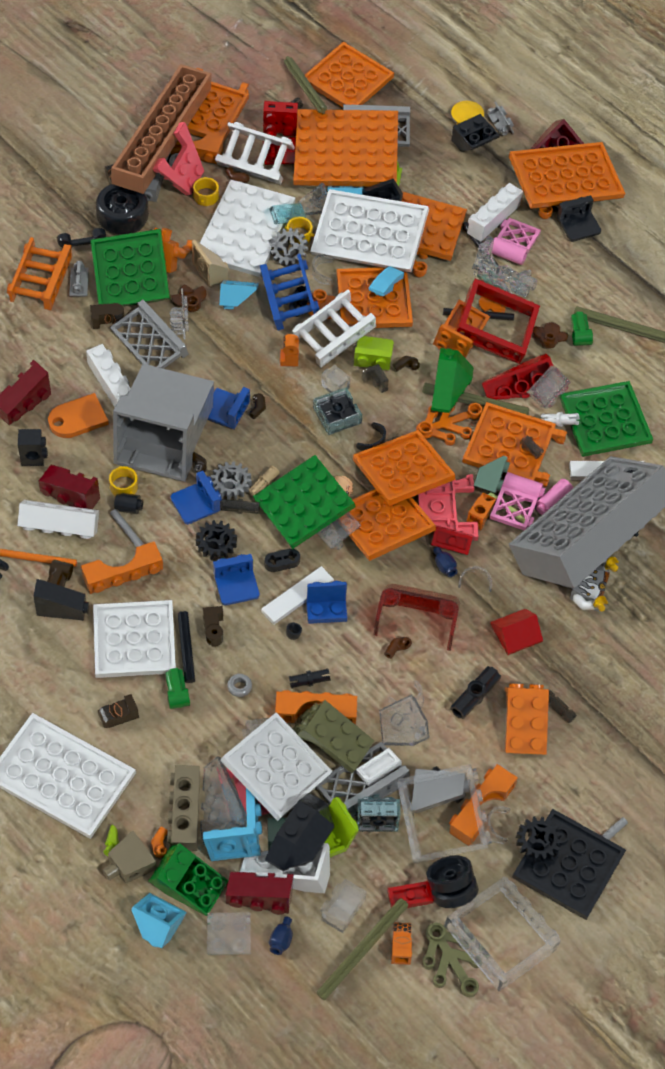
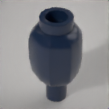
M440 547L434 548L435 562L440 572L448 577L455 576L458 571L457 562L448 552H442Z
M284 917L283 922L274 928L270 936V951L275 955H282L290 946L293 937V931L290 927L292 919L290 917Z

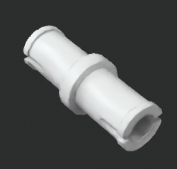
M557 412V414H541V418H544L542 420L555 423L558 427L563 425H579V421H577L580 420L578 413L563 414V412Z

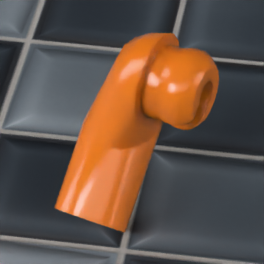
M163 827L158 829L150 842L153 854L158 858L164 857L167 853V848L163 841L168 834V830Z

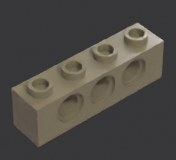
M175 765V773H171L170 785H174V792H170L169 804H173V811H169L168 823L172 824V830H168L167 843H171V846L180 843L189 851H197L200 766ZM182 787H189V788H190V789L187 790V791H182V790H180V788H182ZM181 806L189 807L186 810L179 809ZM180 825L188 826V828L184 830H181L178 827Z

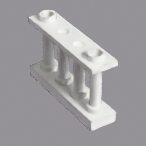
M229 122L228 127L233 133L225 154H217L215 158L216 163L219 166L231 167L235 171L281 185L283 177L279 172V168L286 149L294 150L295 148L291 139L286 137L278 138L246 128L238 122H234V124ZM239 133L249 136L241 159H232L231 155ZM256 138L264 141L257 163L251 165L248 164L247 160ZM272 143L280 146L273 168L267 170L264 169L263 164Z
M349 290L339 293L333 301L303 323L297 324L292 330L294 335H297L299 339L302 337L317 352L315 358L320 368L376 327V317L372 313L363 316L350 303L351 293ZM343 306L358 320V323L354 326H349L336 313ZM328 317H331L344 331L339 337H335L322 323ZM317 327L330 341V344L326 347H321L308 332Z

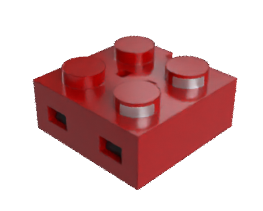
M264 101L263 133L268 134L269 131H273L276 135L277 133H282L283 136H296L298 103Z

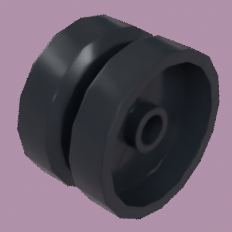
M453 855L435 861L426 872L434 902L440 907L457 908L471 902L478 894L479 888L471 861L464 856Z

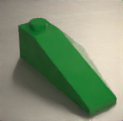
M440 348L432 411L450 413L458 402L460 395L465 392L466 387L472 382L474 367L458 350Z

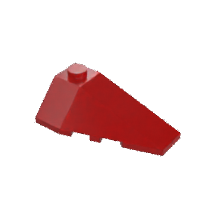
M547 354L530 359L482 382L486 397L496 400L546 397L562 391L551 358Z

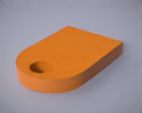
M95 393L58 405L52 409L48 416L50 430L61 438H72L109 425ZM58 421L63 422L61 426L53 425Z

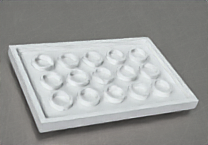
M230 180L200 244L217 254L223 262L228 264L230 269L261 277L260 265L267 264L271 256V250L274 249L270 246V244L275 243L272 237H278L276 232L281 234L295 204V197Z
M329 189L310 250L311 255L383 268L393 267L400 271L412 272L429 213V206Z
M34 713L30 715L0 756L1 789L89 839L92 838L136 774L134 768Z

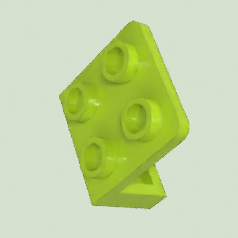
M369 336L361 337L357 341V347H355L354 366L390 370L394 341Z
M339 797L333 798L329 805L330 814L335 826L325 842L329 844L330 857L346 852L359 831L357 822L351 817L346 805Z

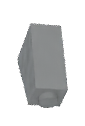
M416 769L411 811L413 813H420L464 798L465 792H469L470 780L467 779L464 773Z

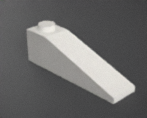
M324 843L312 862L289 868L285 871L265 861L268 851L261 852V856L244 857L240 872H254L257 877H268V873H275V877L287 878V874H294L293 889L312 893H325L330 877V850L328 843Z

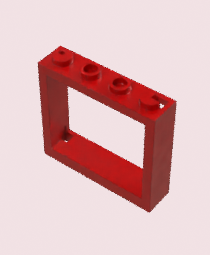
M475 278L468 290L455 331L470 338L473 341L472 345L520 364L526 355L540 305ZM475 294L530 316L521 346L466 324Z

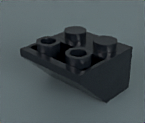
M479 114L453 126L451 141L460 151H471L499 138L500 135Z

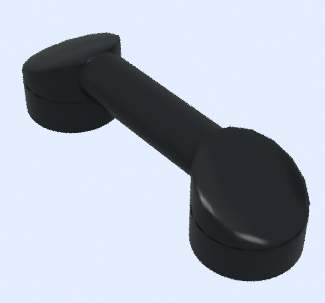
M96 228L92 231V237L71 240L70 234L62 233L57 236V242L62 248L64 244L71 245V248L91 244L92 239L105 238L106 232L103 228Z

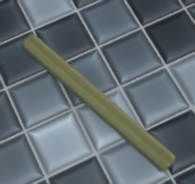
M287 56L284 64L319 113L325 114L327 106L293 58Z
M576 306L574 314L576 312L587 314V320L665 342V331Z
M424 383L422 392L433 395L435 385ZM464 392L458 398V402L466 404L478 403L483 408L486 402L526 415L529 414L528 407Z
M400 898L318 989L317 995L322 1000H326L406 910L408 903L404 899Z

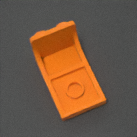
M459 299L446 322L439 327L433 345L438 349L449 348L458 350L466 358L474 345H472L473 341L470 338L455 331L465 303ZM471 306L466 324L483 330L490 316Z
M509 683V687H505L507 697L505 753L547 755L549 689H544V685L529 684V688H524V684Z

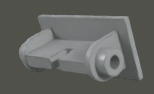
M495 101L496 107L488 110V116L499 134L505 136L510 130L514 134L512 129L514 126L510 117H505L507 113L503 106L499 107Z
M76 261L74 268H71L69 296H87L89 268H85L82 261Z

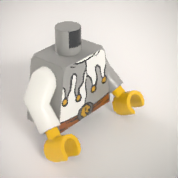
M609 557L591 575H588L579 586L572 588L570 599L582 610H594L597 612L605 610L604 604H608V601L603 595L610 574L608 571L609 569L613 572L618 570L616 564L619 561L617 558Z

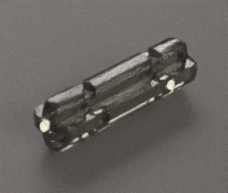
M549 690L548 703H550V706L560 716H564L568 723L574 721L577 716L573 710H569V707Z

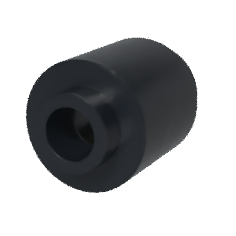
M121 493L115 496L114 508L118 509L119 512L138 514L143 509L144 501L140 495Z

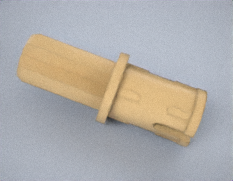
M270 466L249 489L250 495L253 497L269 486L280 474L279 470L274 466Z

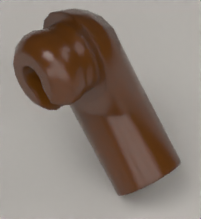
M231 167L225 170L230 180L242 183L249 182L250 177L248 174L243 172L236 173Z
M409 637L394 638L384 652V655L392 659L397 651L406 650L412 645L411 639Z

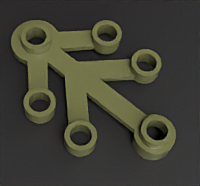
M440 923L430 924L426 929V938L429 941L426 955L423 957L422 966L427 970L435 966L434 955L437 946L443 952L438 972L433 978L434 986L437 988L445 986V975L448 964H450L462 984V994L466 997H474L478 992L479 984L476 979L468 978L458 960L469 962L474 968H480L483 964V956L479 953L471 954L450 948L447 941L457 943L461 949L468 950L472 946V938L470 936H461L447 932L445 926ZM439 932L440 936L435 937L432 933ZM462 941H469V945H464ZM478 958L481 962L478 964L474 963L473 959ZM429 959L433 963L431 965H427L425 963V960ZM442 978L444 982L437 983L436 979ZM471 986L473 988V991L468 992L466 990V987Z

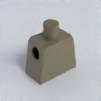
M132 831L108 853L111 865L105 868L103 873L109 881L120 875L123 881L128 883L155 871L157 868L156 860L136 833Z

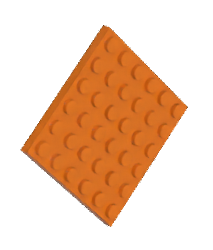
M298 109L293 184L304 186L370 187L393 178L397 183L398 111L326 110L325 114H322L316 109Z

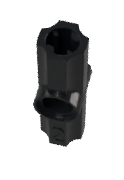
M487 666L475 680L468 684L467 689L450 707V710L457 718L464 719L476 705L482 703L484 696L501 679L498 670ZM472 691H477L480 694H474Z

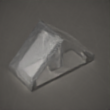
M324 183L318 185L298 201L302 216L322 214L327 197Z

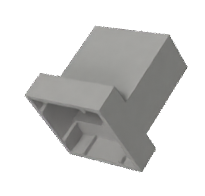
M142 364L127 397L120 396L113 410L114 464L185 482L192 467L193 451L213 408L214 381Z

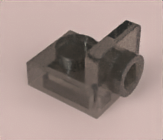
M379 364L369 366L362 371L363 383L372 381L381 393L388 391L389 380Z

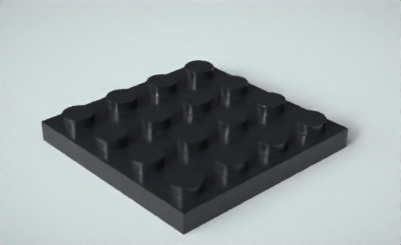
M552 809L545 822L552 820L551 826L557 825V832L562 833L560 839L562 844L559 847L558 854L554 853L553 859L546 857L545 862H542L541 858L534 862V857L531 856L526 859L527 853H525L512 878L587 920L624 856L626 849ZM552 837L549 840L550 846L553 844Z

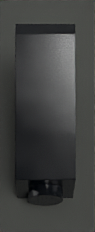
M41 579L36 580L33 598L37 616L84 621L85 613L88 614L89 602H86V595L84 593Z

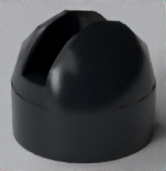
M295 622L289 623L286 628V636L291 640L298 639L302 633L301 625Z

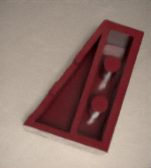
M34 359L30 363L31 367L24 374L21 372L17 376L20 379L12 387L8 385L0 393V418L8 425L18 421L21 416L33 410L36 405L48 399L51 395L49 374Z
M51 464L38 480L41 493L47 497L51 496L57 499L63 505L67 504L72 507L93 509L100 500L99 483L96 477L88 479L84 477L83 473L71 474L69 469Z
M230 872L225 895L226 904L235 908L242 906L250 907L254 911L268 910L277 915L289 914L294 874H287V878L275 877V873H268V877H257L254 872Z

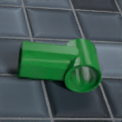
M576 312L571 315L573 345H592L593 332L592 329H589L587 314Z
M178 668L170 669L166 672L170 709L190 706L189 692L185 686L183 670Z

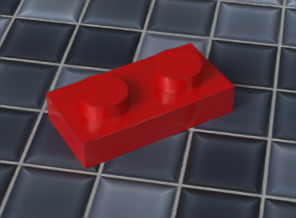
M436 526L431 545L468 555L474 535Z
M428 881L387 889L391 907L400 898L408 903L407 908L433 904L434 902Z

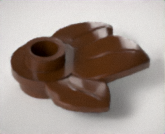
M184 284L180 289V294L172 295V300L176 305L184 307L187 311L196 312L201 308V302L206 299V289L204 286H201L194 291Z
M549 322L544 327L535 326L533 328L534 336L539 338L542 346L548 349L554 348L558 342H564L568 339V333L560 331V326L554 322Z

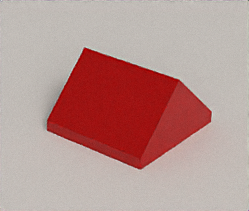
M522 609L490 622L507 655L543 642L537 615L527 609Z

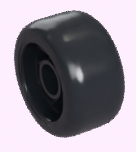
M114 184L106 186L100 191L96 199V214L99 224L104 230L114 235L138 232L148 220L149 210L146 194Z

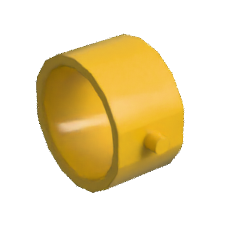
M203 177L195 181L193 184V198L197 204L211 206L218 201L219 185L216 180ZM204 188H209L215 191L210 195H202L198 193L199 190Z
M294 217L284 227L287 229V232H289L290 228L306 229L308 233L304 234L305 238L303 240H307L308 243L315 236L312 233V222L305 217ZM294 237V242L300 244V241Z
M120 466L112 470L109 475L112 494L114 496L121 493L136 494L138 478L132 468ZM120 477H128L134 481L127 488H119L113 484Z

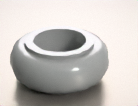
M236 674L229 679L227 687L233 696L244 697L250 693L252 682L248 676ZM242 682L246 686L242 689H237L234 685Z

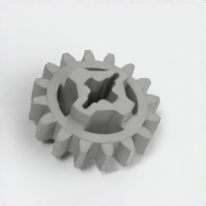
M283 228L282 234L276 232L278 237H272L275 243L270 244L271 248H274L271 250V254L275 255L274 259L276 261L279 260L280 265L284 262L287 267L290 263L296 264L298 260L297 255L294 256L296 253L301 254V257L307 256L304 251L309 250L305 246L308 244V241L303 240L305 236L304 234L299 235L298 229L293 232V229L290 228L289 232H287ZM294 237L300 241V244L294 242ZM291 243L293 247H290V249L287 250L286 247H289V244ZM278 250L284 252L285 257L281 256Z
M235 461L231 465L228 462H225V466L219 464L218 470L214 469L213 475H211L214 490L219 491L221 498L227 496V500H230L231 497L237 500L238 495L244 497V491L249 492V486L252 485L251 473H248V468L242 469L241 463L236 466Z

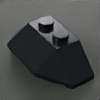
M310 793L301 798L277 832L265 861L282 871L312 862L335 827L328 804Z

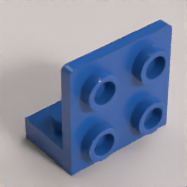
M243 387L241 392L235 395L216 388L213 393V408L208 420L235 430L250 403V389Z
M333 581L329 583L313 582L307 584L306 605L308 624L347 622V582Z

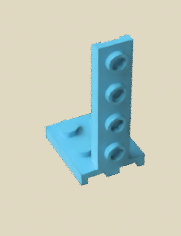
M247 788V827H233L225 830L214 829L203 832V840L211 861L261 856L259 834H262L261 821L258 822V816H262L260 803L258 804V800Z

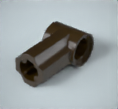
M54 559L50 565L47 582L64 587L66 581H69L72 576L73 564Z

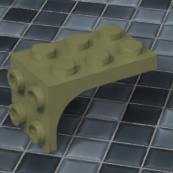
M326 700L319 704L315 703L310 710L307 709L300 717L302 719L301 723L293 727V730L301 739L319 746L350 773L357 769L375 741Z

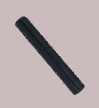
M180 611L178 613L184 681L185 683L195 682L189 616L187 611Z

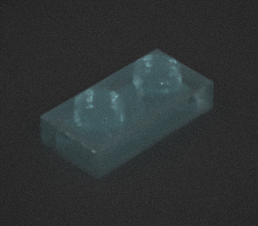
M301 203L273 205L269 208L274 224L288 223L294 217L306 218Z

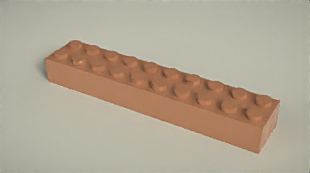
M180 64L112 166V184L142 194L145 193L157 174L153 171L159 158L166 159L178 141L173 134L178 124L185 122L188 126L210 92L212 73Z

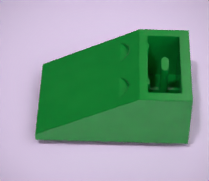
M180 843L169 848L149 879L151 884L166 895L205 916H208L229 881Z

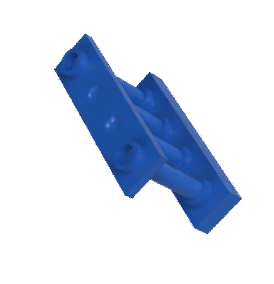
M297 254L298 264L274 271L272 269L268 270L267 264L260 265L277 331L284 329L283 322L287 318L311 311L315 314L320 310L318 302L313 300L306 275V270H309L306 259L302 260L301 254ZM299 270L302 271L303 277L280 284H272V280H275L276 277ZM302 284L306 286V291L282 298L275 295L278 291ZM309 297V305L286 312L279 310L284 304Z

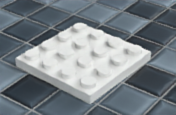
M172 600L93 605L96 678L166 674L170 669L176 668Z
M277 713L273 714L220 760L277 821L287 814L301 798L313 791L333 772Z

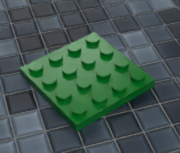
M161 229L91 240L98 304L119 303L125 307L137 305L141 300H144L146 303L170 300Z
M630 381L562 393L560 395L565 413L579 414L580 420H577L579 425L570 426L582 457L651 444L653 442L652 434Z
M316 455L253 496L256 503L292 549L356 507L353 500Z

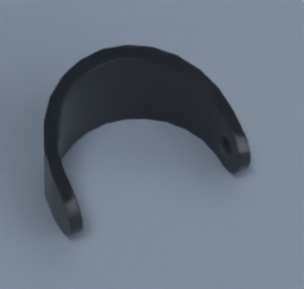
M375 422L371 424L372 428L382 435L379 441L373 444L357 443L356 447L364 451L385 443L386 429L383 425Z

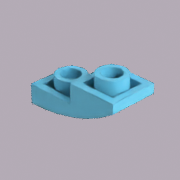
M387 267L371 283L369 291L374 292L378 296H385L393 291L395 283L403 279L404 272L393 267Z

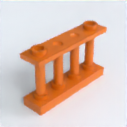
M30 237L28 244L26 243L24 246V254L12 283L8 284L7 294H9L10 302H14L17 294L41 299L44 303V309L51 310L72 259L71 245L64 244L62 251L57 252L35 247L34 238ZM33 254L55 258L58 261L56 264L50 265L31 261ZM30 267L52 272V276L43 278L25 273L27 268ZM22 281L46 285L47 288L46 291L40 292L21 288L20 285Z

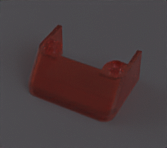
M388 584L385 586L381 593L375 618L374 636L378 635L384 606L395 607L398 605L437 613L443 618L452 620L447 650L451 651L460 608V601L457 597L398 584Z

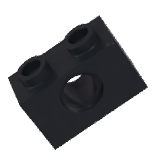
M18 429V450L21 466H44V459L48 458V448L46 447V437H42L41 429Z

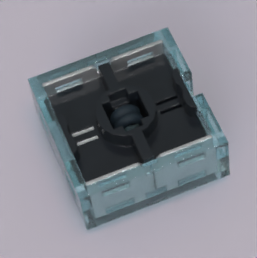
M347 387L313 399V409L328 435L362 423V413L357 404H353V397Z
M364 797L358 799L356 822L359 831L398 832L401 815L400 799L385 797L383 799Z

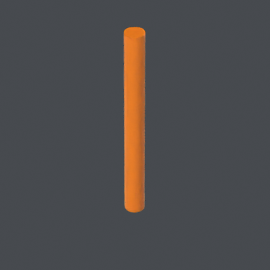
M0 549L1 557L49 564L55 559L73 564V567L77 566L76 559Z

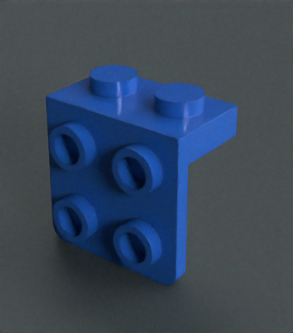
M203 470L196 473L197 484L177 491L170 496L179 515L187 525L220 511L221 495L218 490H214L212 479L210 476H206Z
M241 554L228 559L221 558L213 562V574L222 605L236 604L260 597L253 572V558L251 554Z

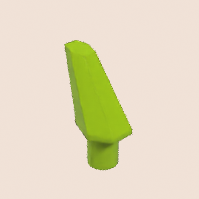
M114 825L110 826L105 842L107 847L103 853L106 856L119 843L118 831Z

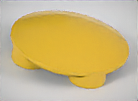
M460 101L451 110V115L457 124L479 114L484 117L483 108L473 101Z

